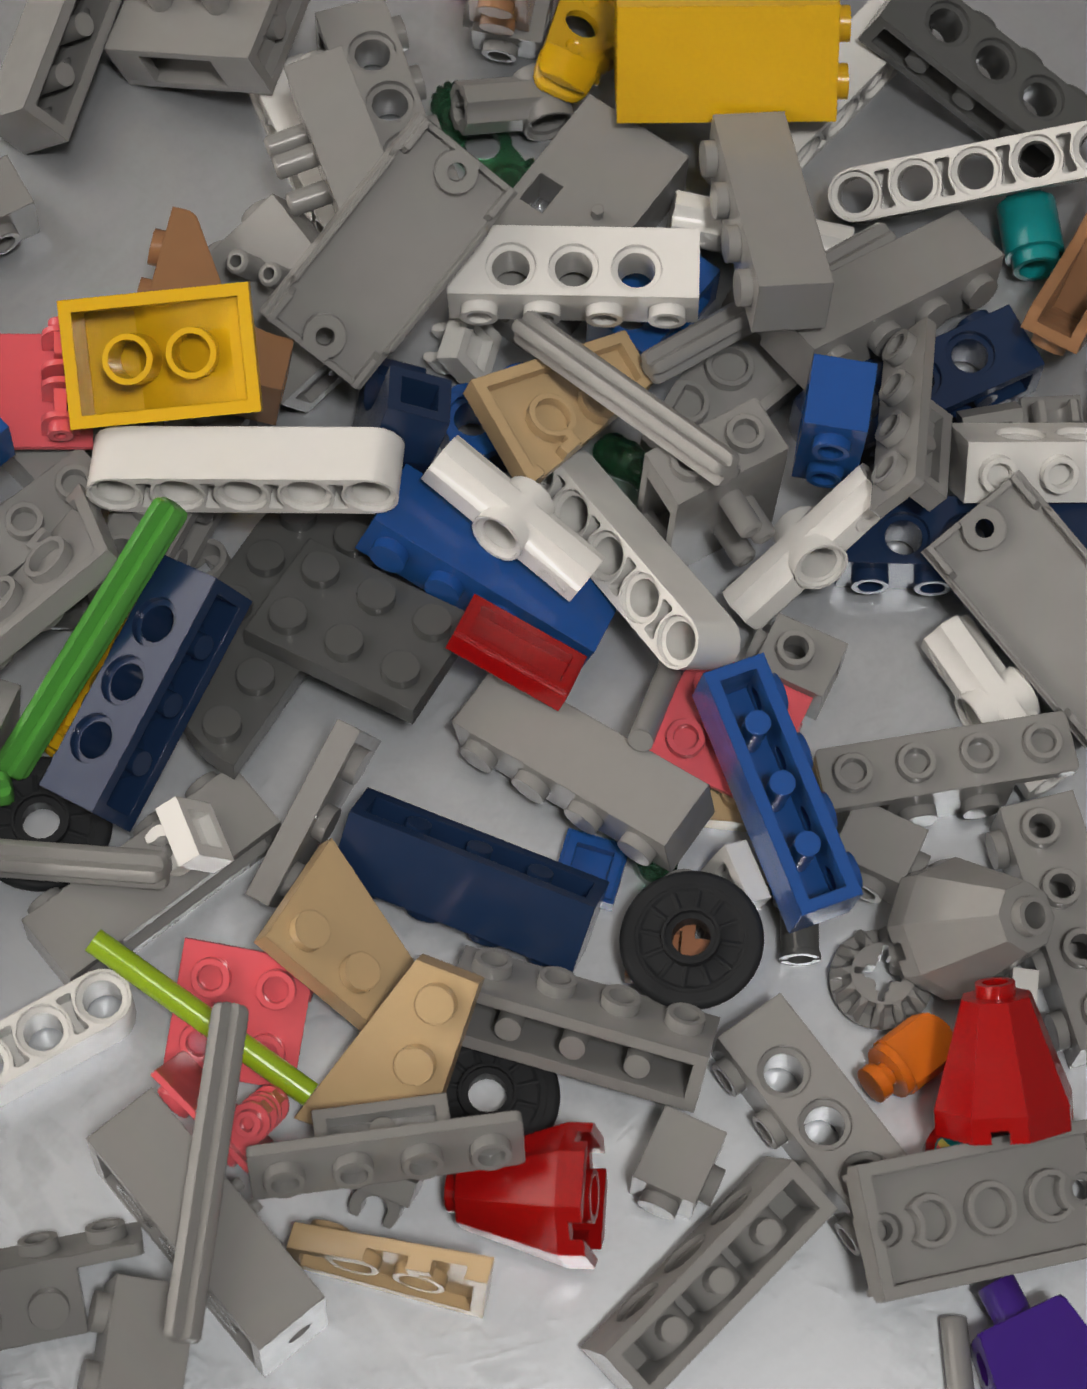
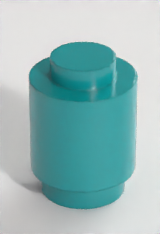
M1041 189L1006 196L996 207L1006 265L1013 269L1014 276L1020 280L1034 281L1049 277L1065 252L1055 197L1049 192L1041 191Z

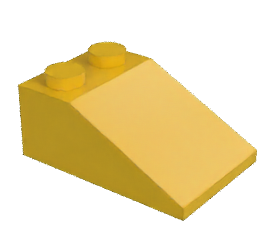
M249 281L57 301L70 430L263 411Z

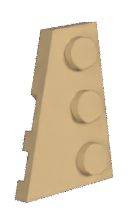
M626 330L583 343L585 347L649 391L653 383L648 375H645L640 366L642 363L641 355ZM537 358L472 379L463 392L511 477L524 476L537 483H541L618 418L613 412Z
M333 838L326 840L318 846L254 941L258 947L359 1031L365 1027L414 963V960Z
M422 954L416 959L294 1118L313 1125L311 1110L446 1093L485 977Z
M312 1220L311 1225L294 1222L286 1250L303 1270L483 1319L490 1293L494 1257L350 1232L346 1227L326 1220Z

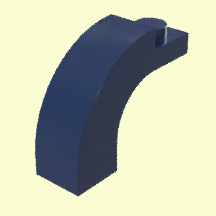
M385 358L359 391L357 414L351 427H377L395 432L405 443L402 469L407 463L424 474L433 462L450 424L452 380L426 374V368Z

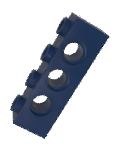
M1006 305L991 313L985 309L976 311L961 320L955 329L935 337L931 400L953 416L952 423H957L956 411L1013 402L1036 391L1045 362L1025 329L1020 327L1021 323L1010 305ZM880 357L864 361L878 364L870 415L872 419L869 422L868 434L859 464L864 463L868 467L874 465L875 433L878 427L879 391L883 371V361ZM968 362L974 365L978 371L965 372L954 363ZM804 390L793 401L787 427L795 442H797L801 410L805 396Z
M947 496L946 500L929 512L912 498H907L880 519L846 551L848 564L842 576L835 581V587H851L853 591L861 594H878L886 591L888 588L914 589L916 593L925 596H939L952 590L921 552L979 503H963L957 496ZM1048 503L1087 549V503ZM981 519L976 523L975 531L978 536L987 538L992 535L994 525L988 519ZM896 540L903 541L912 547L914 553L907 555L898 554L892 551L887 543Z
M164 555L140 594L120 634L115 639L112 649L89 692L84 697L81 707L58 750L53 755L51 763L39 785L131 832L253 601L218 578Z

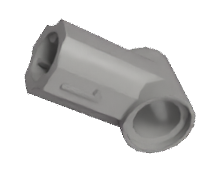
M536 63L520 68L512 77L455 81L450 91L451 120L455 131H460L462 135L523 131L527 139L532 141H549L556 136L574 114L571 103L541 91L536 86L533 78Z

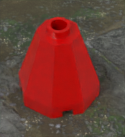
M991 977L980 979L975 982V990L965 992L962 995L934 1107L936 1136L972 1146L992 1145L991 1133H1010V1144H1031L1072 1131L1074 1117L1072 1088L1031 990L1017 988L1015 980L1012 978Z
M566 1122L525 1135V1162L520 1165L506 1166L493 1171L476 1170L447 1174L444 1187L445 1208L447 1212L456 1214V1222L462 1229L565 1268L595 1269L598 1258L591 1249H601L603 1245L608 1183L606 1169L593 1168L592 1153L605 1154L604 1137L594 1122Z

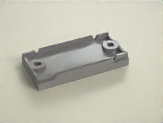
M417 111L259 309L260 313L269 322L277 326L305 350L347 381L353 388L360 391L385 358L395 351L486 238L492 225L516 197L518 192ZM453 163H461L465 168V173L459 180H452L448 177V168ZM326 327L333 331L332 341L327 344H321L316 340V333L320 328Z
M1019 470L921 553L1054 712L1063 711L1066 713L1071 732L1086 748L1087 549ZM981 519H988L994 525L992 535L987 538L978 536L975 531L976 523Z
M1087 1119L1072 1122V1131L1031 1144H1010L1009 1134L992 1138V1145L972 1146L964 1143L847 1167V1174L842 1175L843 1182H846L854 1217L853 1224L868 1283L867 1297H873L876 1303L893 1301L1087 1259ZM1076 1180L1081 1182L1084 1187V1195L1081 1199L1077 1198L1072 1190ZM878 1221L882 1222L887 1229V1235L884 1240H881L877 1233Z

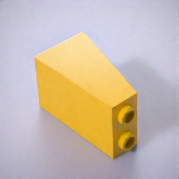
M614 0L617 123H711L713 114L785 111L787 122H836L837 100H847L849 92L848 63H839V42H850L851 7L850 5H841L840 0Z

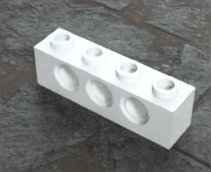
M492 225L486 238L447 285L449 318H460L463 322L471 325H489L495 323L498 319H521L526 311H535L554 325L559 323L560 320L586 321L589 325L595 327L609 328L618 326L623 321L648 322L657 328L672 329L681 327L686 322L696 323L699 310L700 228ZM509 271L520 272L527 277L517 285H505L497 280L501 274ZM571 272L581 273L589 278L586 283L574 287L567 286L559 281L563 275ZM639 273L650 278L651 282L646 286L635 288L624 284L621 280L629 274Z
M1087 422L952 423L948 488L963 503H981L1020 470L1047 503H1087Z

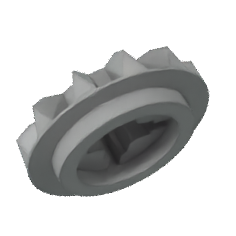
M886 926L879 930L864 931L860 929L853 937L839 946L829 970L831 994L839 1009L855 1023L875 1030H891L908 1017L922 1013L931 997L929 991L904 978L899 964L900 960H906L901 943L892 944ZM884 955L886 956V963H889V973L899 976L902 980L901 982H891L887 992L884 993L882 1001H878L879 991L876 990L875 980L865 977L863 971H874L877 962Z

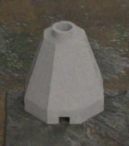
M958 857L934 862L928 865L929 868L913 872L901 878L886 926L892 944L901 943L906 960L899 961L904 978L946 1001L961 999L963 993L975 990V982L980 979L1004 977L1014 967H1017L1048 943L1055 918L1047 895L1041 889L1025 880Z

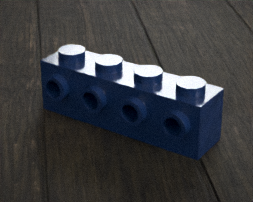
M369 787L349 811L338 846L372 899L379 898L404 908L410 916L426 923L439 922L465 932L472 941L487 947L500 946L527 957L532 964L542 967L558 966L572 973L587 948L610 883L599 877Z

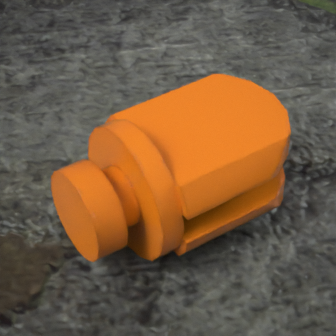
M926 1012L908 1017L885 1034L869 1049V1063L857 1072L859 1082L866 1093L877 1102H884L893 1094L901 1098L907 1097L908 1095H913L943 1072L953 1035L950 1026L940 1017Z

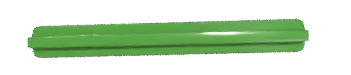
M166 497L153 499L1 748L0 771L7 772L11 778L16 780L29 777L185 523L187 512L179 504Z

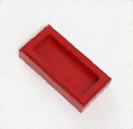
M477 594L473 595L445 647L558 712L566 701L587 658L584 654Z

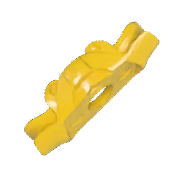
M558 0L544 44L536 60L533 78L536 86L541 91L565 102L575 103L584 99L592 86L597 87L599 85L602 75H605L614 68V0ZM578 16L585 19L593 27L595 36L586 38L575 34L568 27L566 17Z

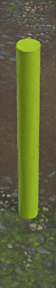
M102 929L98 931L86 948V952L205 1037H208L212 1010L210 1006ZM246 1033L242 1063L271 1084L281 1088L288 1096L303 1106L318 1086V1083Z

